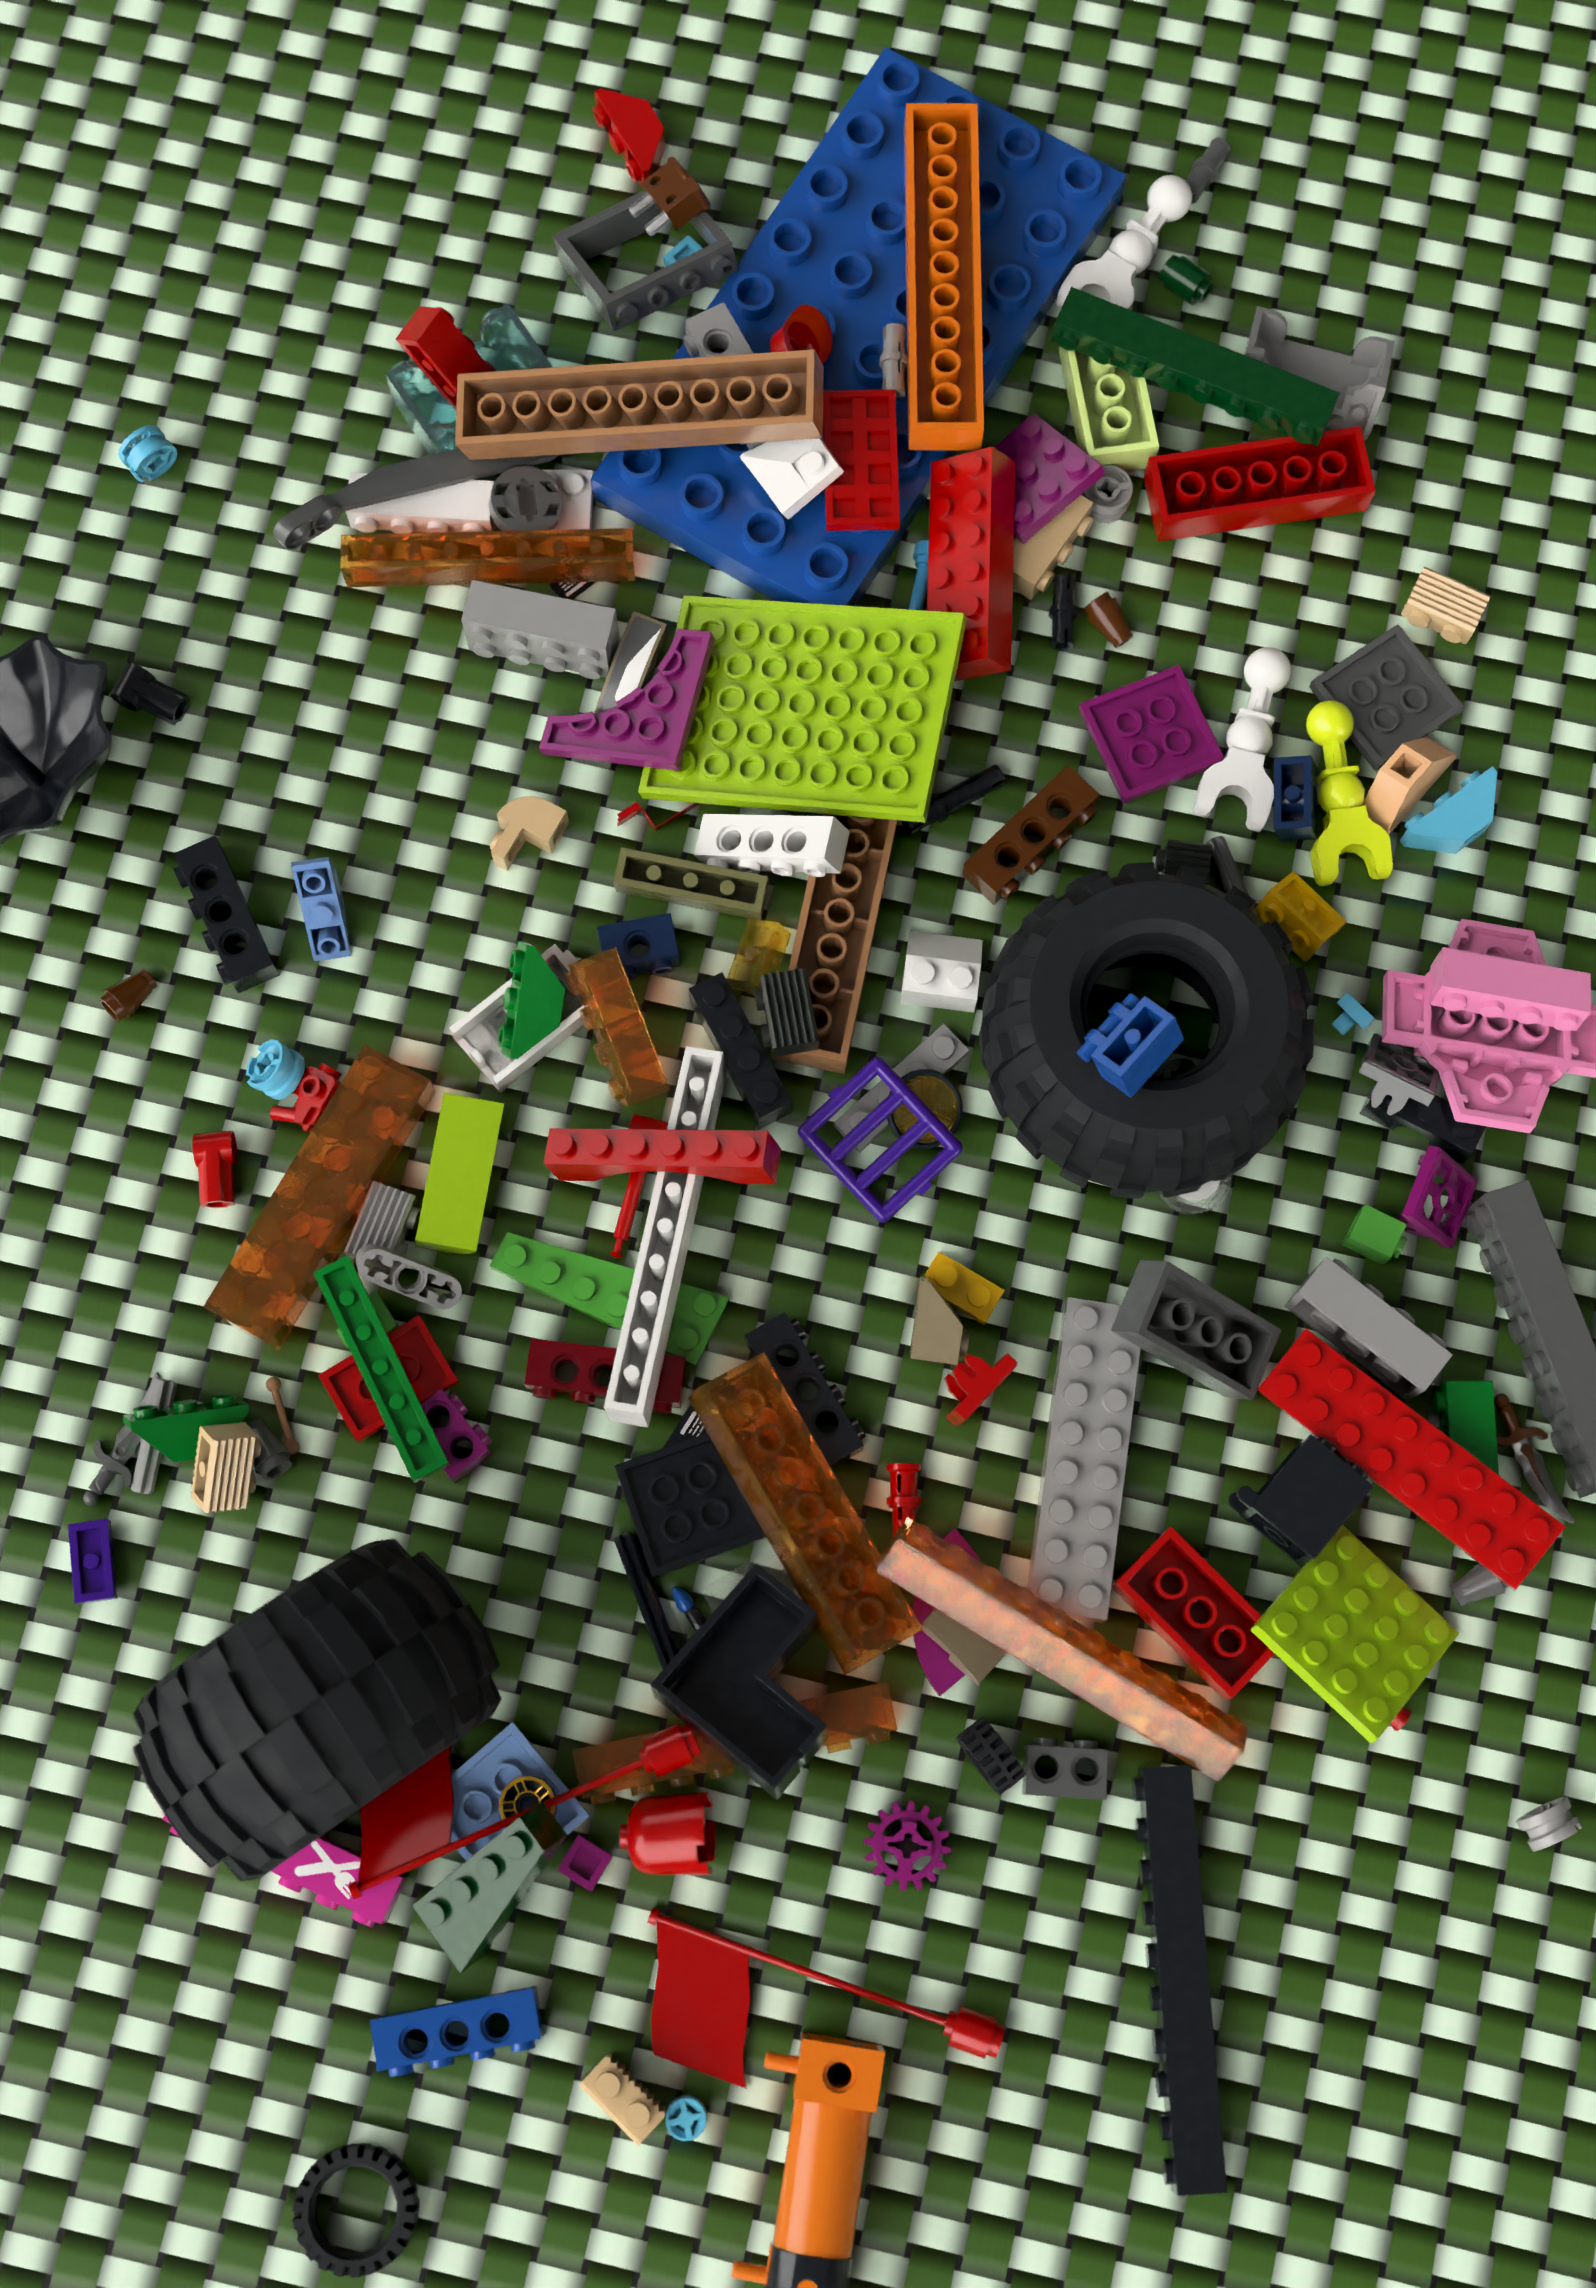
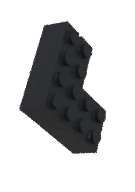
M756 1563L650 1684L653 1695L659 1702L684 1723H689L697 1734L776 1800L800 1773L799 1760L804 1765H807L829 1738L828 1725L773 1681L819 1627L818 1613Z

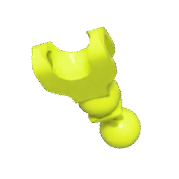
M1334 700L1323 701L1315 705L1309 712L1306 720V729L1309 737L1323 748L1326 767L1317 777V783L1320 784L1318 788V801L1322 810L1327 813L1322 819L1324 831L1315 841L1310 851L1314 879L1320 887L1329 886L1337 879L1339 874V855L1345 852L1355 853L1361 857L1372 879H1388L1393 869L1390 837L1380 825L1372 822L1368 817L1366 806H1362L1365 789L1361 780L1356 777L1359 772V766H1348L1344 742L1348 740L1353 731L1354 719L1352 713L1347 706Z

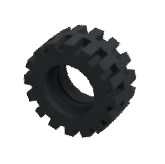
M984 1718L978 1719L956 1737L971 1763L998 1795L1003 1794L1025 1776V1771L1015 1755L1010 1751L1008 1745Z

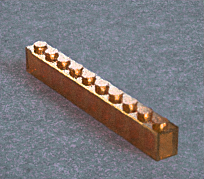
M907 1517L885 1548L876 1572L1217 1782L1220 1781L1244 1752L1249 1727L1244 1725L1236 1716L1218 1709L1207 1702L1200 1694L1192 1693L1173 1681L1166 1673L1157 1671L1140 1661L1132 1652L1123 1650L1106 1640L1098 1631L1088 1629L1072 1619L1062 1609L1054 1608L1036 1597L1031 1590L1020 1587L1002 1576L997 1569L984 1565L968 1555L961 1547L952 1545L937 1536L927 1526L918 1524Z

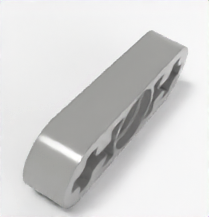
M367 1244L361 1247L355 1255L354 1266L360 1276L368 1282L439 1309L451 1308L461 1298L462 1288L459 1281L445 1270L377 1244ZM377 1254L382 1264L391 1267L389 1279L386 1280L388 1273L384 1269L373 1267L371 1272H369V1268L365 1264L366 1259L373 1260ZM406 1267H414L418 1270V1279L410 1286H402L398 1282L399 1273ZM427 1279L432 1284L443 1286L447 1281L451 1292L449 1294L443 1293L438 1298L439 1295L436 1291L426 1286Z

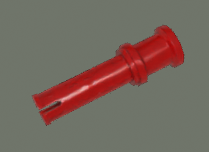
M887 1464L886 1471L890 1472V1496L886 1498V1504H888V1508L892 1509L893 1518L892 1583H918L916 1508H920V1504H922V1498L918 1496L917 1472L921 1471V1464Z

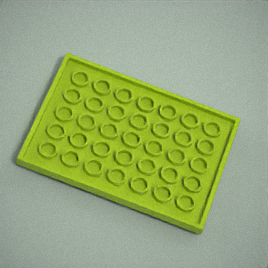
M684 595L676 631L677 629L712 632L715 642L679 771L644 767L638 793L643 799L926 823L967 622L965 614Z

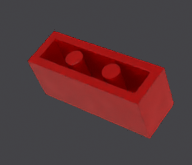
M420 306L396 337V340L456 411L458 374L495 372L496 370L477 353L474 342L460 332L454 324L453 316L447 310L441 307Z

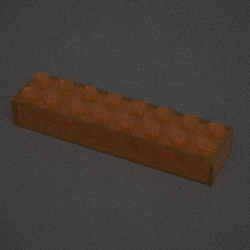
M365 1044L203 1307L217 1318L272 1349L279 1351L318 1287V1282L313 1272L333 1262L355 1226L372 1181L381 1183L436 1091L431 1080Z
M763 1352L698 1387L688 1398L801 1599L818 1613V1629L844 1675L923 1630L766 1354Z

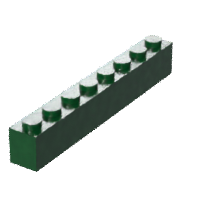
M1073 287L1070 288L1054 324L1051 341L1067 351H1077L1090 356L1100 364L1113 365L1123 369L1133 377H1143L1158 383L1160 387L1169 391L1176 390L1191 396L1198 403H1209L1224 409L1231 416L1244 417L1258 423L1264 429L1277 430L1292 436L1294 440L1303 444H1312L1318 447L1340 395V392Z

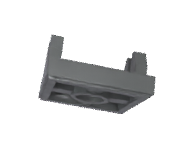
M1374 1033L1370 1039L1359 1069V1073L1377 1081L1371 1092L1372 1107L1377 1108L1386 1095L1392 1096L1387 1110V1114L1390 1116L1402 1110L1409 1097L1429 1107L1435 1096L1440 1078L1438 1070L1424 1057L1414 1056L1413 1051L1401 1045L1382 1042V1036ZM1413 1077L1424 1082L1425 1085L1412 1080Z

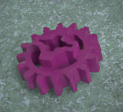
M908 1801L906 1810L901 1811L899 1805L895 1802L892 1803V1814L887 1815L883 1810L877 1812L881 1819L879 1825L868 1823L867 1827L874 1832L873 1838H864L863 1843L872 1846L873 1852L868 1853L864 1858L866 1861H876L877 1865L871 1872L874 1876L882 1872L887 1874L884 1885L889 1886L896 1879L899 1880L900 1891H905L908 1882L913 1881L916 1889L920 1890L922 1889L921 1879L923 1877H926L931 1882H935L936 1877L932 1870L935 1867L939 1869L946 1868V1864L940 1860V1855L951 1853V1849L942 1846L941 1840L949 1836V1831L937 1830L936 1827L940 1824L942 1818L937 1816L930 1820L927 1817L930 1807L925 1805L918 1813L915 1812L914 1801ZM902 1818L900 1830L891 1837L881 1836L891 1822ZM917 1820L928 1828L933 1841H925L916 1831ZM905 1834H911V1841L917 1843V1845L925 1846L926 1849L910 1851L909 1858H903L902 1850L896 1849L895 1846H888V1842L896 1843V1841H902ZM880 1850L890 1851L897 1860V1872L886 1865ZM922 1855L932 1856L929 1863L923 1869L912 1873L913 1863Z

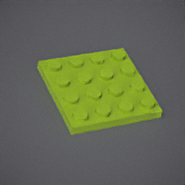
M1344 1525L1340 1527L1314 1560L1304 1564L1250 1629L1371 1744L1381 1737L1459 1635V1632Z

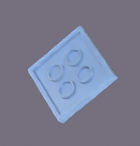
M514 1722L509 1724L452 1774L455 1807L451 1843L502 1820L499 1813V1799L503 1789L512 1780L521 1776L538 1777L553 1787L556 1796L569 1790ZM531 1797L521 1800L523 1811L536 1805L535 1800ZM573 1797L557 1804L555 1819L568 1836L590 1816L577 1798ZM504 1829L457 1850L467 1861Z

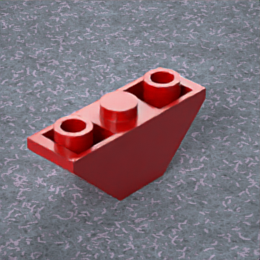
M600 88L594 91L596 107L593 108L594 117L601 128L606 127L610 133L609 140L617 155L622 153L625 158V166L632 181L638 180L641 185L644 180L659 168L665 150L664 127L648 100Z

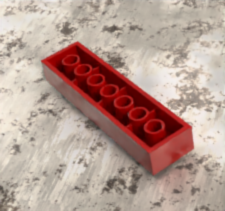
M1307 1328L1257 1389L1261 1395L1314 1436H1321L1327 1439L1336 1447L1337 1454L1346 1461L1353 1462L1361 1467L1368 1474V1478L1514 1591L1566 1528L1557 1519Z

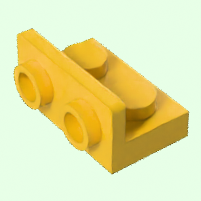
M1294 871L1270 889L1255 908L1259 919L1263 923L1269 921L1271 924L1275 920L1278 922L1291 940L1292 950L1305 962L1325 942L1340 931L1347 922Z

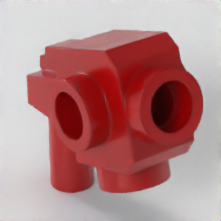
M321 1063L318 1069L313 1066L307 1067L299 1085L292 1092L299 1096L293 1108L273 1105L270 1110V1118L276 1121L296 1123L302 1126L305 1132H310L314 1126H319L326 1113L332 1114L343 1095L345 1086L342 1082L338 1081L341 1073Z

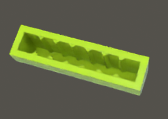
M444 1092L417 1228L415 1247L456 1254H471L477 1251L504 1103Z

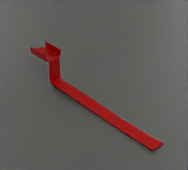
M635 802L617 814L619 817L617 819V826L622 825L642 812L653 829L657 831L701 803H694L656 827L645 810L640 807L638 802Z

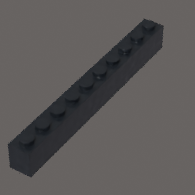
M1191 1765L1138 1768V1777H1132V1791L1134 1801H1140L1142 1818H1136L1135 1829L1137 1842L1144 1843L1145 1859L1139 1860L1141 1885L1147 1884L1148 1901L1142 1902V1917L1144 1926H1150L1152 1942L1145 1944L1147 1968L1154 1969L1155 1986H1149V2004L1151 2011H1157L1158 2028L1152 2029V2044L1154 2054H1160L1162 2068V2071H1156L1155 2082L1158 2098L1164 2097L1165 2114L1159 2115L1161 2141H1167L1169 2158L1162 2159L1163 2179L1165 2185H1171V2191L1177 2196L1227 2193Z

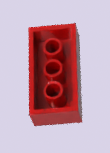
M1171 1526L1111 1585V1588L1224 1700L1232 1699L1275 1654L1250 1631L1261 1615Z

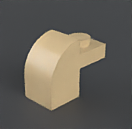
M534 796L520 797L508 802L497 813L500 828L504 829V831L499 830L490 845L494 864L508 871L525 841L552 854L569 825L567 810L543 798Z

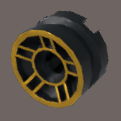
M521 1776L512 1780L503 1789L499 1799V1813L502 1820L523 1811L521 1803L523 1798L531 1797L537 1805L555 1797L556 1793L553 1787L543 1779L535 1776ZM557 1805L548 1808L554 1817L557 1813Z

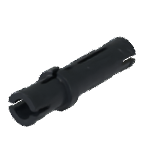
M994 764L938 795L932 794L926 823L901 821L909 835H913L922 828L937 821L941 823L947 820L948 815L1005 786V776L999 766Z

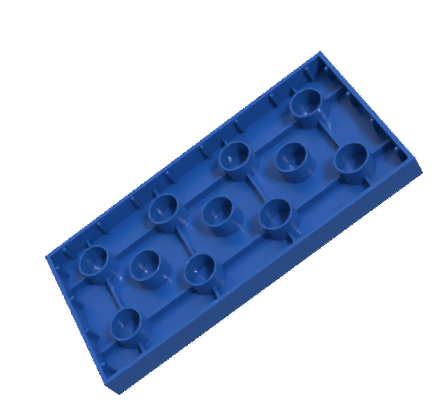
M885 47L738 262V271L729 275L706 310L724 302L752 352L769 353L771 352L770 340L772 335L784 325L792 312L800 305H811L817 308L825 317L832 334V350L829 357L823 363V391L882 390L883 369L880 368L879 364L880 356L883 354L882 332L883 327H886L887 324L898 323L906 328L904 349L907 355L904 155L906 103H978L983 396L985 410L1057 299L1061 285L1073 267L1081 262L1120 202L1126 174ZM683 343L673 359L697 358V356L691 357ZM724 349L712 350V352L714 353H722L725 351ZM906 368L904 372L905 396H902V399L896 400L900 508L899 530L826 531L825 489L790 519H787L739 457L744 452L749 451L746 444L741 445L740 443L609 451L591 477V486L594 500L774 601L857 606L930 494L931 462L953 457L958 450H908Z

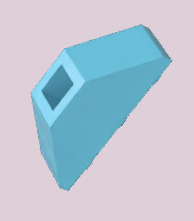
M1492 766L1483 774L1478 770L1473 772L1460 784L1463 788L1453 795L1450 791L1446 792L1433 803L1432 806L1435 809L1427 815L1419 812L1404 825L1407 830L1400 839V843L1404 847L1456 854L1481 836L1493 821L1497 771Z

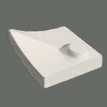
M821 438L765 442L739 456L787 519H790L844 473V470Z
M540 469L556 481L563 496V508L557 526L551 533L541 539L591 543L593 509L591 477L593 476V470ZM522 480L519 495L520 515H526V519L532 521L533 514H537L534 489L532 486L528 487L527 482ZM548 512L547 516H553L556 512Z

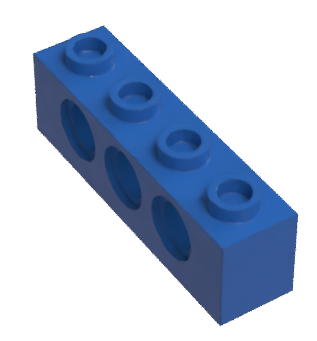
M536 1986L375 2017L370 2020L377 2072L389 2070V2077L414 2072L413 2064L428 2061L430 2069L455 2064L454 2056L470 2053L471 2061L495 2056L494 2048L508 2045L511 2046V2052L536 2048L535 2040L541 2039L544 2036ZM493 2013H502L508 2018L510 2027L506 2035L497 2036L490 2031L488 2020ZM452 2021H461L468 2027L469 2036L465 2043L457 2044L449 2038L448 2027ZM412 2029H420L427 2035L428 2045L423 2052H416L408 2045V2034Z

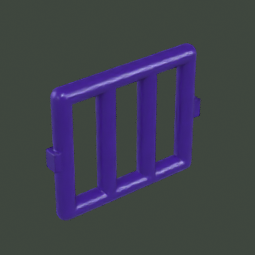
M874 1057L844 1086L841 1087L839 1084L828 1094L830 1099L798 1128L799 1137L876 1220L881 1223L891 1219L918 1193L923 1195L933 1185L931 1181L963 1151L962 1143L881 1057ZM878 1075L893 1092L831 1149L816 1131ZM904 1103L919 1120L859 1176H856L842 1159ZM930 1131L945 1148L888 1201L882 1204L868 1187Z

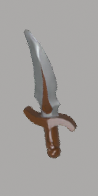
M1503 1393L1497 1394L1494 1397V1404L1496 1407L1501 1408L1498 1410V1413L1508 1432L1505 1438L1496 1435L1497 1446L1505 1447L1512 1445L1515 1452L1514 1459L1521 1464L1523 1475L1537 1497L1554 1514L1573 1524L1574 1518L1567 1511L1555 1491L1545 1468L1542 1455L1533 1448L1529 1437L1544 1440L1548 1438V1434L1537 1427L1523 1428L1512 1404L1508 1405L1509 1397Z

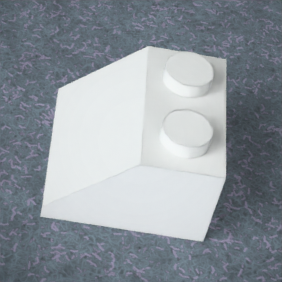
M909 931L900 1003L974 1013L981 971L983 940Z

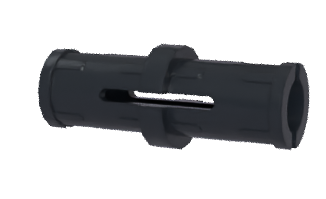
M1067 574L1056 575L1053 578V605L1049 608V617L1052 619L1050 646L1056 650L1058 643H1060L1059 651L1070 650L1074 647V620L1078 616V608L1074 605L1076 578L1070 575L1069 582H1067Z

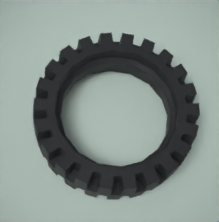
M353 2143L330 2151L311 2166L298 2186L292 2210L294 2212L293 2228L297 2230L298 2234L296 2239L300 2247L303 2246L305 2248V2255L310 2261H316L320 2269L334 2272L333 2275L340 2277L348 2275L350 2278L366 2274L370 2275L385 2268L403 2252L417 2226L420 2198L417 2195L418 2187L416 2181H413L410 2169L407 2165L404 2166L402 2164L401 2158L395 2153H389L386 2148L381 2146H372L369 2143ZM348 2167H367L381 2174L391 2185L397 2202L396 2221L389 2236L379 2246L365 2252H346L332 2245L322 2234L316 2217L317 2198L324 2183L333 2174Z

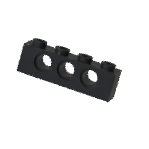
M212 836L174 853L179 866L173 868L182 889L189 887L193 898L187 900L195 919L200 920L203 918L208 930L201 933L211 953L217 951L222 962L216 964V967L224 984L232 983L239 994L280 976L217 837ZM207 879H217V883L211 889H201L203 882ZM221 911H232L227 920L223 922L215 921L216 916ZM235 943H246V947L241 953H229L230 948Z
M783 1312L744 1335L745 1343L823 1474L863 1451L864 1444L861 1440L866 1438V1435L855 1417L849 1420L842 1409V1406L846 1404L842 1393L836 1384L830 1387L822 1375V1373L827 1371L816 1351L808 1352L802 1342L807 1336L796 1318L789 1320L786 1313ZM791 1349L797 1353L799 1359L793 1366L785 1367L777 1361V1354L781 1350ZM803 1382H811L817 1387L818 1394L811 1400H804L797 1395L796 1388ZM823 1415H830L836 1419L838 1428L829 1434L822 1433L816 1427L817 1419Z

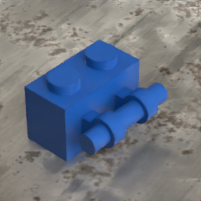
M1130 993L1121 1003L1116 1002L1108 1011L1109 1017L1097 1030L1091 1029L1084 1037L1086 1042L1076 1053L1087 1063L1093 1059L1101 1077L1132 1098L1181 1044L1184 1037L1173 1015L1146 996L1140 1001L1135 995Z

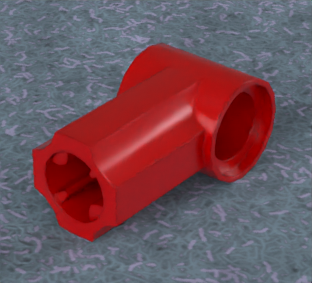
M234 1131L194 1134L192 1148L196 1167H198L200 1205L209 1208H226L230 1205H235L233 1164L237 1163V1143Z

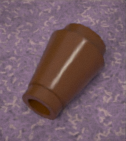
M1108 592L1100 595L1084 608L1088 614L1086 619L1113 644L1115 649L1133 637L1117 598H1112Z
M142 969L138 973L105 989V995L99 1001L106 1012L115 1021L120 1022L124 1018L129 1019L152 993V990L157 987V983L146 970Z

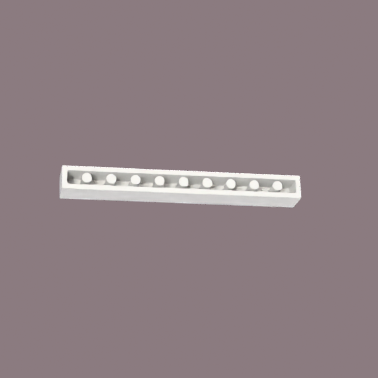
M686 1046L667 1130L715 1129L727 1075V1066L723 1052ZM657 1171L604 1404V1409L609 1420L612 1422L649 1428L704 1179L702 1175Z

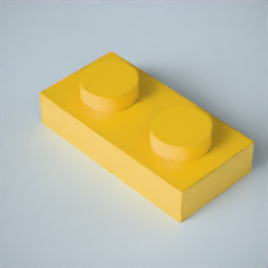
M939 1251L925 1273V1276L931 1279L951 1306L983 1325L986 1324L1005 1291Z

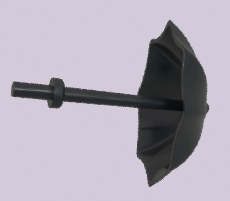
M42 634L30 638L17 649L0 657V847L24 833L50 830L58 827L63 821L68 805L74 795L104 765L111 751V734L104 723L101 713L106 689L107 664L101 660H81L63 654Z

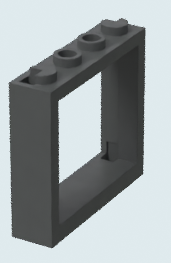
M645 191L552 235L561 265L611 330L615 332L738 271L732 242L705 210L701 211L689 222L709 246L612 294L609 293L585 261L646 232L645 225L661 213L653 204L637 218L633 217L629 212V207L646 194Z

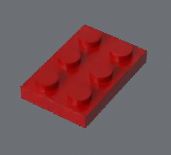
M420 1315L387 1334L421 1404L440 1389L445 1392L460 1383ZM352 1355L318 1375L356 1442L360 1443L386 1427Z

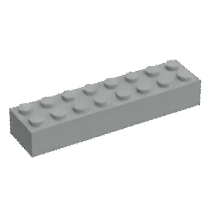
M1068 1297L1063 1306L1024 1612L1095 1623H1103L1108 1618L1140 1348L1111 1331L1121 1305Z

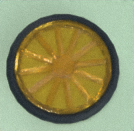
M919 1069L902 1076L901 1079L954 1134L960 1125L963 1104L961 1095L951 1079L941 1072L931 1069ZM904 1103L887 1118L893 1134L898 1139L919 1120ZM929 1131L912 1147L929 1149L937 1147L941 1143Z

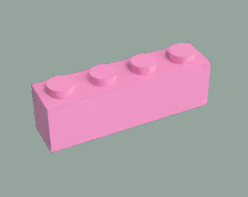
M1443 947L1430 966L1429 1005L1443 1007L1449 1011L1461 1010L1478 1013L1488 1018L1501 1017L1517 1020L1522 1024L1546 1025L1561 1031H1577L1591 1013V973Z

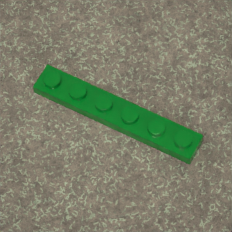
M349 1255L314 1271L313 1274L412 1481L416 1483L450 1466Z

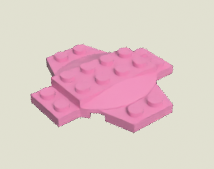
M1461 919L1448 948L1546 965L1537 938L1532 930ZM1387 970L1383 977L1382 1042L1414 1047V1056L1424 1057L1438 1070L1455 1121L1531 1133L1537 1124L1550 1086L1561 1080L1566 1073L1596 1078V1005L1591 1004V1013L1577 1031H1561L1546 1025L1522 1024L1517 1020L1501 1017L1488 1018L1478 1013L1461 1010L1449 1011L1443 1007L1429 1005L1430 971L1425 976Z

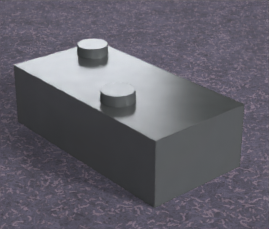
M1140 1260L1111 1331L1224 1397L1253 1400L1281 1329L1168 1261Z

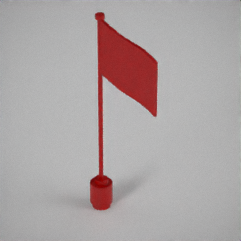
M688 1723L681 1727L679 1724H676L642 1739L645 1747L638 1750L640 1759L544 1801L547 1808H551L643 1766L647 1773L655 1771L659 1778L694 1762L693 1757L702 1754L690 1724ZM451 1745L360 1809L362 1828L358 1882L354 1881L348 1884L350 1893L355 1900L363 1896L362 1891L508 1827L517 1818L535 1806L451 1843L455 1807L450 1760Z
M653 1907L647 1923L652 1925L657 1923L658 1971L651 2014V2042L653 2053L658 2057L747 2089L744 2077L743 2051L750 2006L749 1955L944 2026L942 2035L949 2037L947 2045L983 2059H985L986 2055L996 2058L1006 2026L997 2023V2018L960 2005L957 2013L950 2010L947 2018L661 1915L660 1909Z

